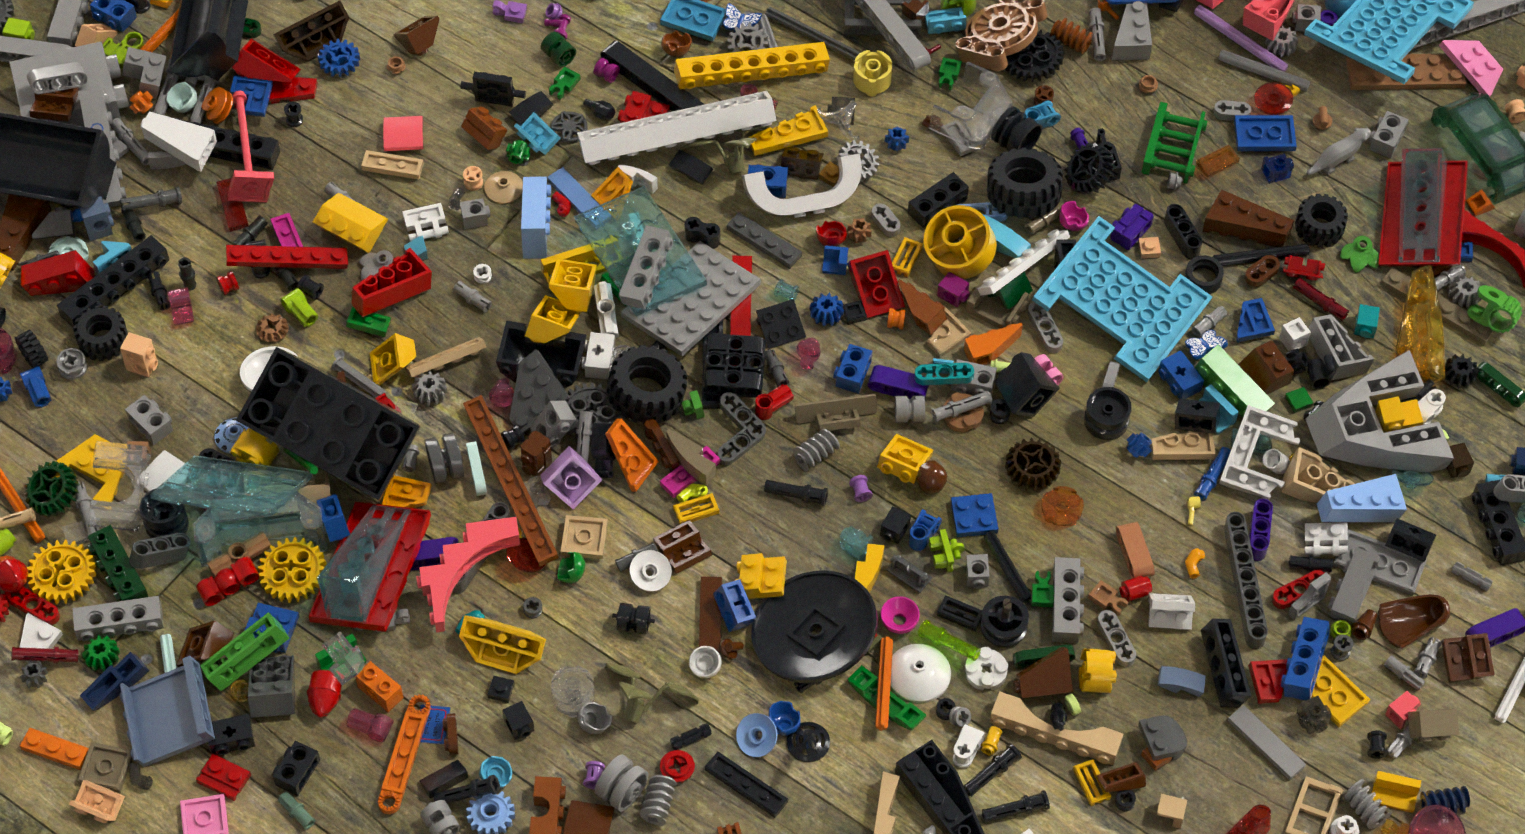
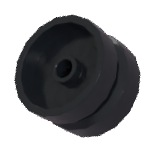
M1102 387L1091 393L1087 400L1084 414V425L1088 432L1102 440H1113L1122 436L1128 428L1132 411L1129 397L1123 391L1114 387Z

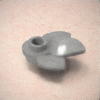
M382 250L377 254H365L359 260V263L364 266L361 271V280L370 275L374 276L381 267H387L394 259L391 252ZM383 257H386L385 261H380Z

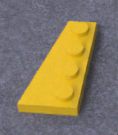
M816 105L810 107V111L806 113L800 112L795 115V118L789 121L783 120L779 122L778 126L774 128L769 127L748 138H757L756 141L750 144L754 156L828 137V130Z

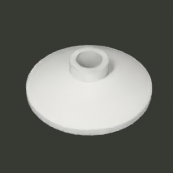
M646 550L638 553L633 558L629 572L633 583L644 591L654 592L667 585L671 578L672 570L670 562L663 554L654 550ZM646 570H651L653 575L648 576Z

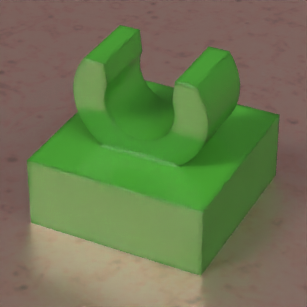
M698 391L689 392L691 400L682 402L685 415H691L695 412L697 419L705 417Z

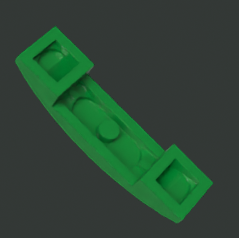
M861 665L847 681L876 709L878 677ZM890 691L889 719L912 731L926 717V714L911 702L905 703Z

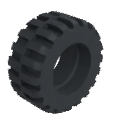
M1020 148V150L1011 149L1009 152L1005 151L997 156L989 165L987 197L999 212H1005L1007 216H1017L1019 219H1023V217L1032 219L1035 216H1044L1046 212H1051L1060 202L1063 171L1060 164L1052 156H1048L1046 152H1038L1037 149L1033 148L1031 150Z
M639 345L638 348H635V346L628 348L627 352H621L612 363L606 387L608 400L613 404V408L617 412H621V416L630 418L632 422L637 423V421L643 422L642 424H645L646 420L650 419L656 420L657 423H661L662 419L666 421L671 418V415L673 416L678 412L687 388V374L683 370L684 366L680 361L677 362V357L673 354H668V351L663 348L662 350L657 349V346L651 345V347H646V345ZM640 377L649 378L659 383L663 390L657 392L643 391L633 385L630 380Z

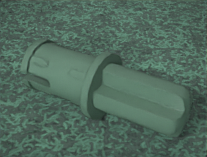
M288 792L280 795L278 802L289 812L291 818H295L305 830L314 825L316 820L304 809L302 803H298Z

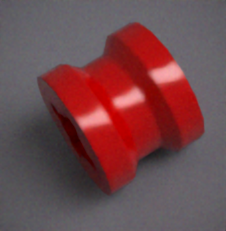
M232 271L227 272L225 276L216 277L223 295H227L231 290H239L238 282Z

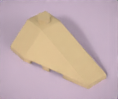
M1298 447L1284 473L1283 481L1285 483L1281 492L1299 500L1318 503L1326 491L1355 483L1350 479L1345 480L1337 473V469L1334 467L1330 468L1323 463L1319 455Z

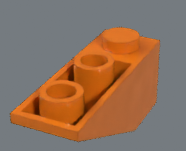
M1010 324L1001 329H992L987 333L971 335L966 338L964 352L968 361L981 365H988L991 363V360L995 361L1021 337L1023 324Z

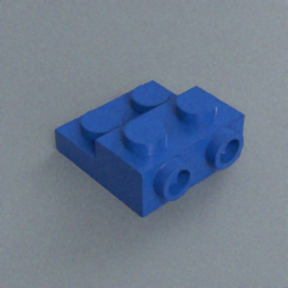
M258 603L253 617H250L245 630L269 612L283 626L289 636V639L273 652L280 651L286 653L299 619V612ZM265 624L253 632L255 638L259 636L256 633L258 630L263 633L267 629Z

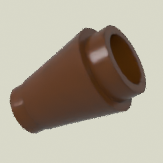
M1371 609L1366 610L1352 624V635L1359 640L1369 638L1373 631L1377 613Z

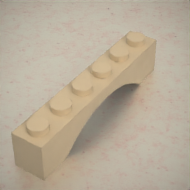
M1000 691L990 717V723L1000 729L1006 728L1018 735L1030 736L1038 742L1053 744L1061 750H1070L1076 752L1079 756L1097 759L1102 764L1114 765L1124 735L1106 727L1084 731L1055 730L1052 725L1036 717L1020 698Z

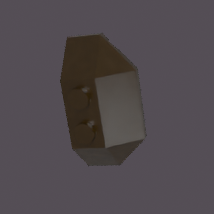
M339 0L273 35L282 52L309 61L319 55V50H324V44L329 46V41L336 43L337 39L340 42L342 41L349 15Z

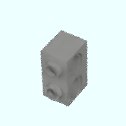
M1389 111L1386 112L1384 117L1380 116L1376 125L1378 129L1377 131L1373 130L1369 138L1371 142L1369 150L1392 158L1405 133L1409 119Z
M957 359L956 363H969L974 367V379L967 384H951V390L971 395H977L985 391H989L992 394L997 368Z
M143 395L128 406L125 411L128 420L155 445L173 431L172 419L168 413H162L159 410L158 404L153 399L149 400Z
M549 401L530 429L532 432L538 431L549 438L550 447H554L560 443L566 432L570 430L576 418L566 401Z

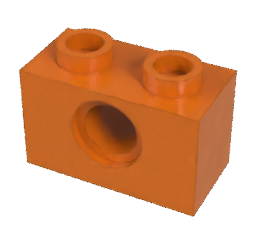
M371 661L355 675L357 687L388 713L403 699L402 687Z

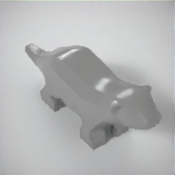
M1355 128L1353 134L1327 147L1317 162L1307 170V174L1311 175L1323 170L1325 174L1329 175L1336 170L1334 167L1339 163L1347 160L1346 163L1349 164L1354 161V154L1358 151L1361 144L1369 138L1371 134L1370 129Z

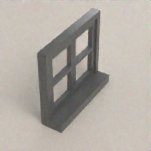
M845 0L844 35H882L870 19H854V5L858 4L855 0ZM887 0V2H888L890 5H901V6H902V3H903L904 1L907 2L908 4L912 1V0ZM902 19L915 36H920L921 20Z

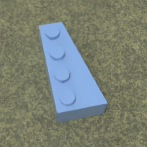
M523 177L521 218L523 259L547 258V235H550V223H547L550 222V210L547 209H551V197H548L551 196V185H547V177Z
M1396 474L1326 491L1317 503L1321 522H1395L1407 510Z

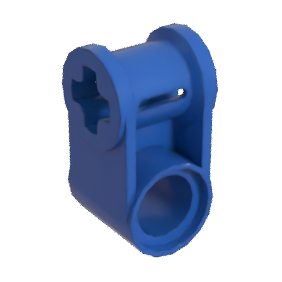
M922 509L910 529V548L916 551L924 550L928 545L929 538L933 537L938 531L942 518H935Z

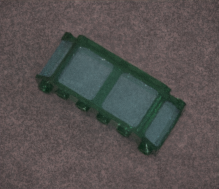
M1472 92L1469 96L1448 105L1434 108L1431 122L1435 127L1441 125L1442 128L1448 126L1488 178L1487 187L1491 186L1495 191V194L1489 197L1494 204L1525 192V141L1488 94Z

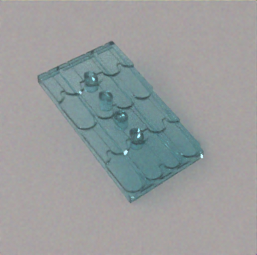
M645 186L574 216L580 231L619 290L622 288L646 225L669 231L673 239V246L670 251L668 250L664 268L660 270L659 282L653 288L651 302L647 303L645 310L629 306L636 316L707 285L706 278Z
M194 455L152 492L151 499L176 505L183 503L200 508L212 507L238 514L245 512L262 517H271L277 513L280 507L287 504L288 500L295 496L300 488L307 485L313 474L303 470Z

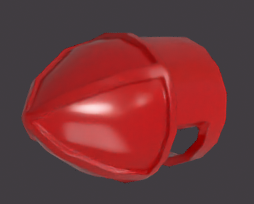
M1 556L0 589L7 592L20 591L28 578L26 565L13 556Z
M317 670L311 673L309 689H307L308 703L312 712L319 718L327 716L341 700L343 678L336 672Z

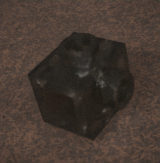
M1319 696L1300 703L1296 712L1301 727L1306 729L1309 735L1314 732L1321 733L1328 728L1331 711L1327 705L1323 704Z

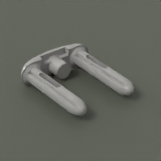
M168 67L166 69L167 77L153 113L164 116L169 105L166 101L167 93L171 87L177 84L178 79L185 78L167 72ZM207 75L186 77L184 81L193 88L196 86L197 80L204 81L190 118L191 122L202 123L206 112L202 109V103L208 93L220 82Z

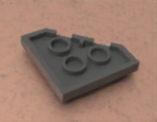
M538 350L533 351L520 361L509 417L513 425H517L523 435L531 430V425L549 401L568 402L571 399Z

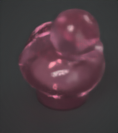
M807 338L800 341L796 347L797 354L801 358L800 366L805 370H812L814 362L820 357L821 351L818 340Z
M508 378L497 380L489 392L490 402L496 407H506L513 400L514 390L509 385L510 381Z

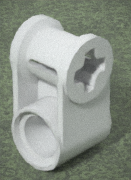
M1433 389L1418 401L1423 425L1430 424L1441 413L1446 399L1443 391Z
M966 724L963 726L954 746L953 763L956 767L964 769L972 764L977 751L981 748V743L984 741L985 732Z

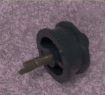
M1006 595L994 597L983 608L980 624L981 632L987 641L996 646H1014L1021 642L1027 633L1029 613L1026 606L1015 597Z

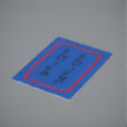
M420 705V711L424 709L425 705ZM431 706L421 742L444 744L446 731H443V719L447 718L446 714H450L451 707Z

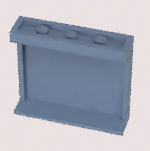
M191 656L182 659L184 666L132 687H128L124 683L120 684V699L125 708L123 716L128 724L127 736L132 745L131 757L143 767L215 739L200 663Z

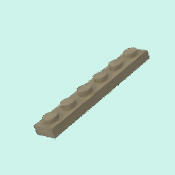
M1393 267L1381 281L1380 285L1482 345H1485L1495 332L1490 327L1483 326L1471 319L1467 314V310Z

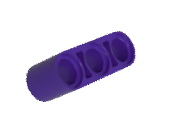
M882 365L873 367L867 384L872 391L894 397L907 396L908 399H911L912 396L925 397L929 385L918 384L913 373Z
M1267 499L1257 500L1251 515L1249 539L1254 561L1263 560L1269 547L1273 505Z
M446 537L422 541L420 544L421 548L411 570H418L419 567L440 565L439 554H443V545L459 543V540L455 537Z
M1514 608L1470 627L1465 632V635L1488 633L1491 648L1525 632V619L1519 609Z

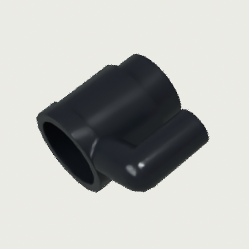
M1330 354L1324 356L1325 364L1322 359H1313L1308 362L1307 372L1311 387L1314 389L1325 388L1331 383L1330 375L1335 371V365Z

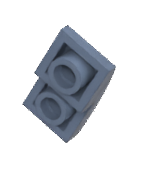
M1161 666L1159 669L1158 686L1174 693L1181 689L1200 697L1204 693L1206 676L1182 668Z

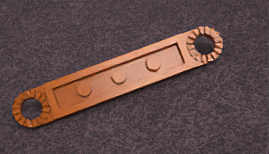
M423 694L414 695L411 698L404 715L378 798L379 809L384 814H394L401 806L431 710L430 700ZM418 702L426 704L421 711L414 708V705ZM388 798L395 800V804L391 807L383 805V802Z

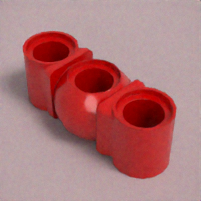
M250 557L238 559L234 564H231L232 569L224 568L216 574L215 579L213 576L201 580L196 585V589L205 606H213L219 603L221 599H225L224 595H231L237 592L241 585L246 587V585H250L259 579V573Z

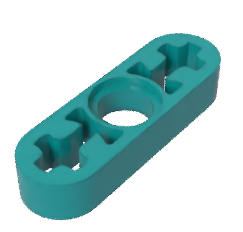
M969 363L922 364L915 369V381L920 385L967 384L974 379V367ZM941 371H948L950 375L948 377H941L939 373Z

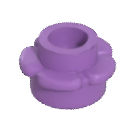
M550 3L546 9V17L550 18V20L559 19L563 12L561 5Z

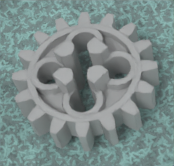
M853 140L851 143L847 142L839 150L837 157L863 153L860 181L863 182L865 179L869 180L877 172L876 168L879 166V163L876 161L879 156L873 155L875 149L870 150V144L864 146L863 141L857 144Z

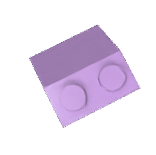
M570 446L540 475L543 484L572 509L602 481L600 476L584 458Z

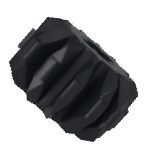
M1455 354L1452 358L1446 360L1443 367L1444 380H1450V386L1456 384L1458 389L1461 385L1465 388L1469 384L1473 385L1479 373V369L1476 368L1477 362H1471L1472 358H1465L1464 354L1460 357Z

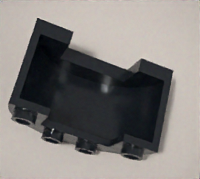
M506 320L496 359V364L501 374L516 383L520 361L533 351L538 350L564 389L576 381L586 334L569 332L565 335V342L551 340L546 343H536L525 336L526 324Z

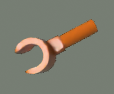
M1098 0V8L1101 11H1107L1115 20L1119 19V16L1112 10L1107 1L1103 0V2H1100Z

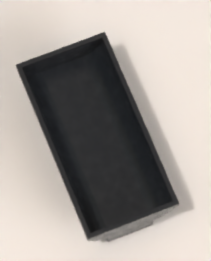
M181 0L167 72L183 77L207 75L218 81L238 62L248 0Z
M0 113V193L79 208L91 207L100 196L102 200H106L116 162L110 159L109 141L103 130Z

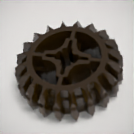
M1031 437L1029 442L1023 439L1021 444L1016 442L1014 447L1009 449V453L1006 455L1005 468L1007 469V475L1011 477L1012 483L1017 482L1018 488L1024 485L1027 491L1029 487H1033L1035 492L1037 487L1043 490L1045 485L1050 487L1052 481L1056 482L1061 471V459H1059V452H1055V447H1049L1048 441L1043 444L1041 439L1035 442ZM1042 458H1044L1047 461L1049 466L1046 465V462H1044ZM1017 462L1025 469L1024 471L1018 466Z

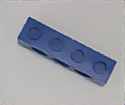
M1304 617L1302 625L1298 624L1296 637L1298 638L1297 641L1292 643L1291 654L1293 655L1292 658L1287 660L1286 670L1288 672L1287 675L1283 674L1281 687H1284L1285 697L1310 701L1329 638V621Z

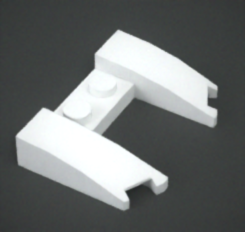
M1248 405L1219 484L1270 499L1271 495L1269 493L1277 486L1282 488L1285 482L1248 469L1259 434L1299 445L1300 438H1294L1293 427H1296L1298 423Z

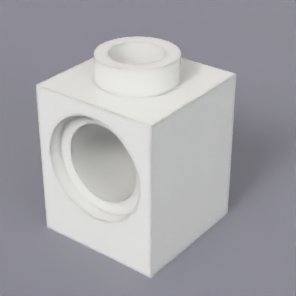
M1299 317L1282 326L1279 339L1287 350L1291 351L1307 346L1311 332Z

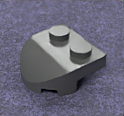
M1162 715L1139 720L1138 726L1153 761L1173 757L1172 761L1182 756L1187 747V738L1181 726L1173 718Z

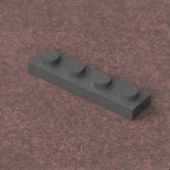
M740 212L727 224V230L789 269L802 257V251Z

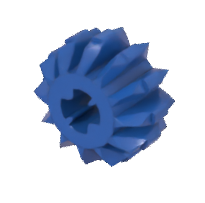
M830 292L827 296H824L822 293L819 297L814 296L813 302L810 304L811 319H815L816 324L822 322L823 327L827 323L833 326L834 322L839 323L844 313L842 301L838 300L837 295L831 297Z

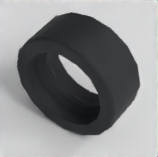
M1207 255L1197 256L1188 262L1184 277L1208 294H1211L1220 288L1224 270L1221 263L1214 257ZM1198 268H1206L1214 272L1216 278L1210 282H1203L1196 279L1192 273Z

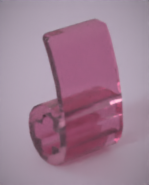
M188 287L168 291L174 325L194 322Z

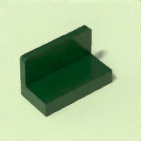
M1024 271L994 294H988V297L1000 296L1005 309H1010L1019 302L1025 292L1030 294L1033 289Z

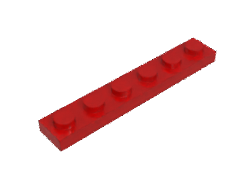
M226 245V266L347 269L348 267L347 248Z

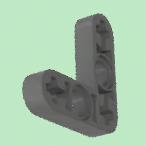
M732 392L724 393L721 396L719 405L721 410L741 431L718 449L717 456L720 458V464L725 466L734 463L763 440L766 433L764 423ZM726 400H727V401H731V400H732V401H733L732 405H731V404H727V405H726V404H725ZM745 413L748 415V420L741 421L737 415ZM753 428H754L755 430L760 429V434L757 433V432L754 434V433H753ZM744 439L747 442V446L739 447L736 441ZM731 448H733V451L730 453L729 458L727 456L724 458L722 457L723 452L727 454L731 451Z

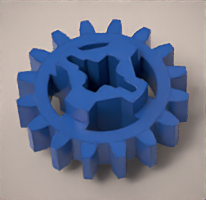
M337 39L336 43L329 41V46L324 44V50H319L318 62L320 69H324L325 74L330 72L332 77L335 74L341 77L342 73L348 76V71L355 72V67H359L360 54L358 48L354 47L353 42L348 44L346 39L343 43L339 39Z

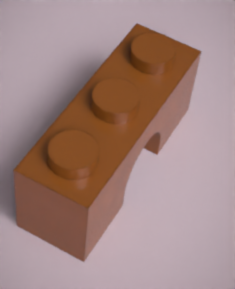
M535 776L534 806H544L549 811L542 817H531L529 834H562V826H559V819L564 818V806H561V799L566 798V786H562V778Z

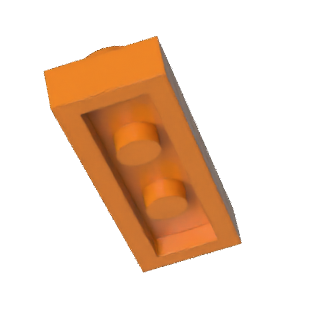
M29 728L20 744L21 750L81 770L89 750L87 747L33 728Z

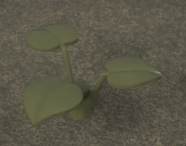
M755 125L753 129L742 131L740 140L724 143V146L734 145L735 152L728 153L729 157L725 155L716 139L696 140L684 146L682 151L694 145H716L724 159V163H728L729 173L745 171L743 162L744 147L749 148L750 144L757 140V138H745V134L751 130H765L770 126Z
M605 664L604 668H609L618 674L627 676L631 681L630 684L619 682V686L628 700L623 717L630 721L639 723L643 711L647 712L648 708L663 691H672L692 697L697 704L699 703V699L687 688L667 682L652 696L648 692L634 686L635 678L640 679L641 677L637 672L622 665ZM640 698L651 700L646 705H644L645 701Z

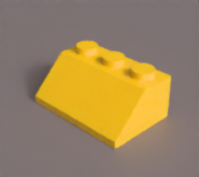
M337 193L321 206L313 223L355 247L370 253L388 218Z
M557 259L549 283V289L566 309L577 313L587 312L595 285L597 265Z
M545 295L531 316L525 336L536 343L551 341L569 333L582 312L577 313L566 309L560 300Z

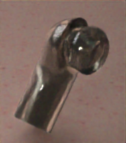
M139 763L129 764L131 784L141 790L150 789L153 784L152 777H146L141 774Z

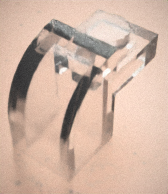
M340 631L322 644L323 648L335 662L329 670L341 685L354 678L364 668V658L357 645L352 647Z

